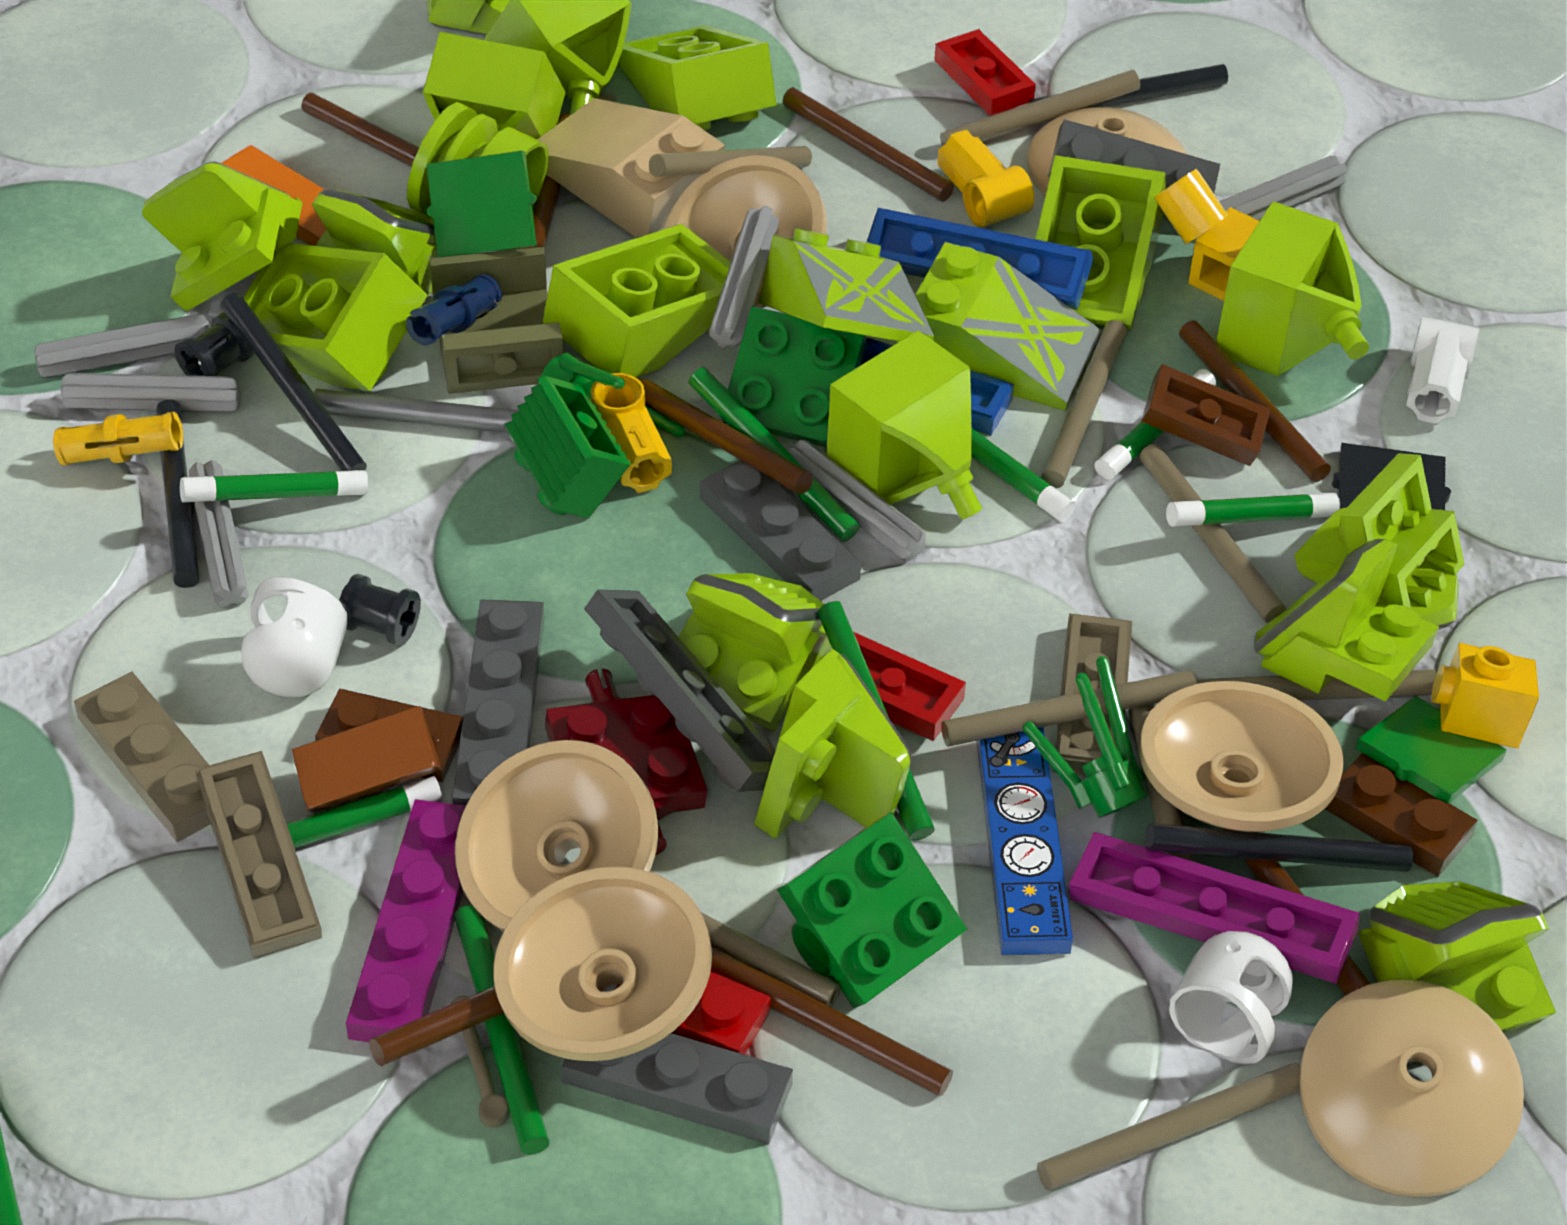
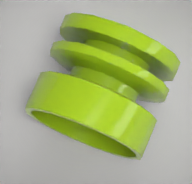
M455 102L446 107L436 118L418 149L407 184L409 207L421 214L428 215L427 208L432 206L427 164L521 150L526 152L530 193L535 194L536 198H538L547 172L549 157L547 144L511 127H506L498 132L495 119L484 114L477 116L476 110Z

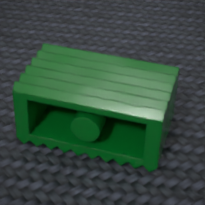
M542 376L537 378L538 385L531 387L532 394L524 396L525 403L517 406L518 412L511 414L512 421L504 423L506 431L517 448L514 451V458L519 465L533 475L540 488L537 492V497L543 506L558 515H566L568 513L589 519L632 462L625 458L627 454L620 450L622 446L615 442L617 438L610 433L612 430L606 426L607 422L601 418L602 414L596 410L597 406L591 402L592 398L586 394L588 392L580 385L549 376Z

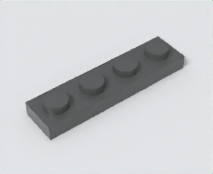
M597 589L584 610L599 626L600 636L605 643L625 657L638 673L637 679L641 686L652 695L658 697L676 718L675 725L686 738L697 743L713 762L715 774L723 783L737 792L764 790L775 749L640 591Z
M480 599L452 795V803L455 805L466 806L477 787L497 766L511 756L529 748L544 627V602Z

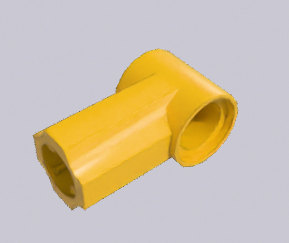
M968 130L951 134L944 146L938 149L937 165L962 192L965 210L972 223L977 227L983 228L1029 213L1033 209L1035 203L1034 190L1026 171L1019 165L1005 168L978 137H973Z
M1197 168L1154 197L1185 245L1228 216Z
M612 373L624 379L625 386L622 389H615L594 382L591 388V402L597 406L596 410L602 414L601 418L607 422L606 426L612 430L610 433L617 438L615 442L622 446L620 450L627 454L625 458L632 462L620 477L622 486H629L635 489L637 493L657 489L660 482L672 474V459L645 406L644 385L632 375Z

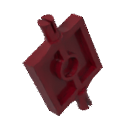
M602 668L600 679L598 669L589 672L585 678L586 686L592 698L591 703L546 709L545 729L549 742L574 740L599 745L617 754L635 770L649 790L654 802L658 822V842L655 855H658L667 846L658 820L674 812L705 808L708 792L691 741L678 730L675 725L676 718L661 700L654 695L620 698L617 695L612 673L608 669Z

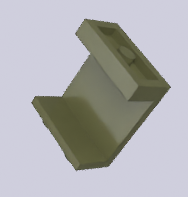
M544 247L429 258L433 298L443 288L451 285L461 286L480 274L489 275L494 278L499 284L502 294L501 301L496 302L498 306L476 317L475 323L470 328L459 333L449 332L439 338L448 394L538 384L537 378L541 377L545 366L550 360L563 354L560 323H542L548 295Z

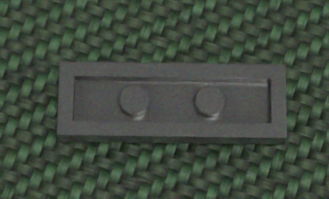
M1064 119L1059 127L1048 177L1051 175L1055 155L1165 172L1166 188L1197 168L1214 193L1221 164Z
M740 460L700 481V499L785 582L802 586L822 601L860 580L861 562L772 478Z
M672 1033L652 1046L624 1057L601 1061L565 1059L562 1064V1083L766 1144L771 1142L792 1087L793 1069Z

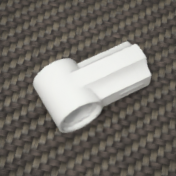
M1422 316L1410 366L1414 367V371L1411 374L1406 406L1416 413L1418 420L1438 424L1447 417L1456 416L1464 378L1467 379L1470 372L1480 328Z

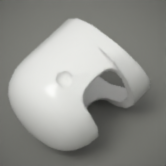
M283 577L263 580L255 590L250 606L251 620L256 628L250 630L242 642L243 668L252 682L268 693L286 698L307 696L320 690L333 673L347 626V613L341 602L328 591L305 581ZM274 595H282L287 600L283 616L273 622L266 612L263 601Z
M1227 931L1217 934L1208 939L1193 957L1170 999L1169 1013L1175 1027L1193 1045L1233 1063H1258L1266 1056L1274 1040L1275 1024L1272 1016L1278 1015L1288 1005L1293 983L1291 970L1282 953L1273 944L1260 936L1241 931ZM1226 1002H1232L1241 1009L1219 1026ZM1254 1033L1256 1035L1258 1044L1250 1043Z

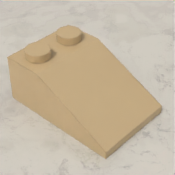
M596 98L537 139L547 144L549 157L546 175L635 238L665 229L669 215L679 197L694 180L702 175L655 177L649 170L651 156L664 153L719 151L725 148V144L683 115Z

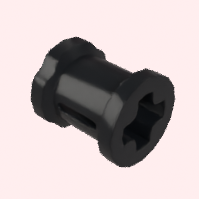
M224 312L212 319L211 328L195 339H183L175 345L174 349L176 360L186 376H218V372L235 360L243 362L254 353Z
M358 573L350 578L343 588L339 599L347 613L346 630L353 631L358 627L385 634L388 642L398 646L406 644L411 638L421 609V598L418 592L406 588L398 593L372 585L369 577Z

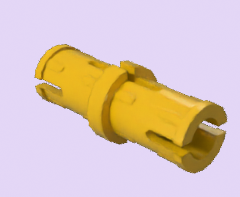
M175 412L127 419L123 414L111 415L105 418L104 423L68 428L66 426L58 427L53 434L54 452L62 466L110 458L113 463L129 462L132 456L136 454L165 450L177 451L183 446V428L180 418Z

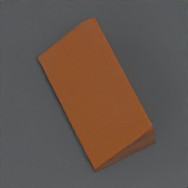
M421 706L292 749L303 799L307 811L317 813L442 770Z

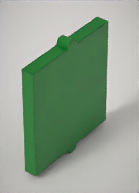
M521 150L427 164L432 205L427 208V214L433 217L438 258L537 246L532 204L536 202L537 198L535 194L530 193L525 151Z
M1414 696L1359 737L1355 749L1395 772L1394 776L1402 781L1408 780L1447 805L1500 763L1507 749L1495 743L1441 731L1440 710L1417 696Z

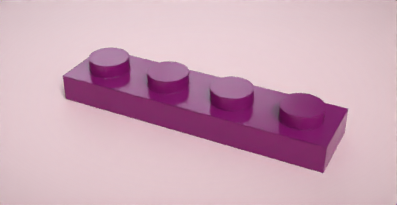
M414 800L346 1020L349 1040L369 1042L371 1038L429 1014L454 927V915L459 909L464 892L458 877L455 847L459 823L466 806Z
M1097 832L1093 833L1069 883V895L1072 901L1202 942H1206L1211 937L1227 931L1255 934L1273 944L1285 957L1291 970L1335 984L1338 982L1359 928V912L1163 852L1148 851L1146 847Z

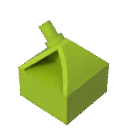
M510 0L484 40L544 51L566 92L565 95H568L572 100L570 115H572L592 99H599V93L609 83L624 46L629 25L631 2L629 0Z
M440 31L423 89L424 98L435 120L446 107L458 102L476 110L477 116L484 114L495 119L498 132L506 127H511L535 139H539L557 125L566 93L544 51Z
M1272 201L1230 267L1216 343L1233 361L1275 376H1280L1332 342L1340 344L1347 356L1353 360L1363 357L1368 352L1369 344L1360 332L1362 324L1359 315L1362 305L1359 285L1347 244L1338 223Z
M917 330L830 384L827 456L889 504L937 486L942 495L948 494L961 520L977 514L982 510V507L969 483L974 478L969 470L971 467L970 367Z

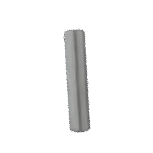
M1328 156L1219 202L1225 211L1231 207L1250 217L1261 220L1272 201L1292 207L1343 185L1345 182L1344 174L1347 172L1344 163L1340 164L1336 156Z
M762 206L761 209L751 208L746 213L710 325L709 336L716 340V346L726 349L728 345L738 347L741 344L751 306H754L767 264L772 236L776 235L779 219L772 215V209L767 206Z
M195 314L39 343L35 346L34 354L41 377L50 378L67 373L82 372L175 354L174 349L177 343L185 338L195 339L209 329V324L205 315Z
M67 373L62 379L61 396L63 405L69 409L156 411V406L159 402L173 400L179 404L180 411L234 412L239 406L240 389L238 380L234 377Z
M799 440L794 446H790L787 449L867 533L902 560L910 561L916 554H921L926 546L924 542L927 535L917 524L808 440Z
M213 460L205 464L196 462L188 471L189 477L223 476L222 466ZM229 500L194 502L214 602L225 608L232 603L241 605L246 601L248 591Z

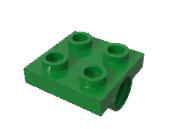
M751 306L728 391L772 435L797 441L808 440L814 445L827 447L830 384L860 366L867 336L824 328L789 314Z
M892 812L879 818L776 889L797 921L791 927V935L800 956L812 970L825 977L833 976L835 981L841 985L840 989L853 1009L865 1005L968 930Z

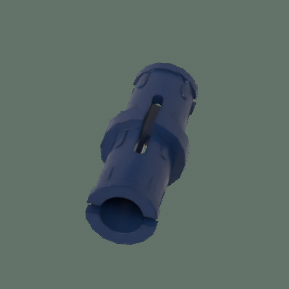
M480 274L461 286L451 285L437 292L432 302L409 313L412 317H407L406 328L410 337L418 344L427 346L436 342L444 334L449 332L459 333L467 330L475 323L476 317L498 306L496 302H500L502 298L499 284L489 275Z

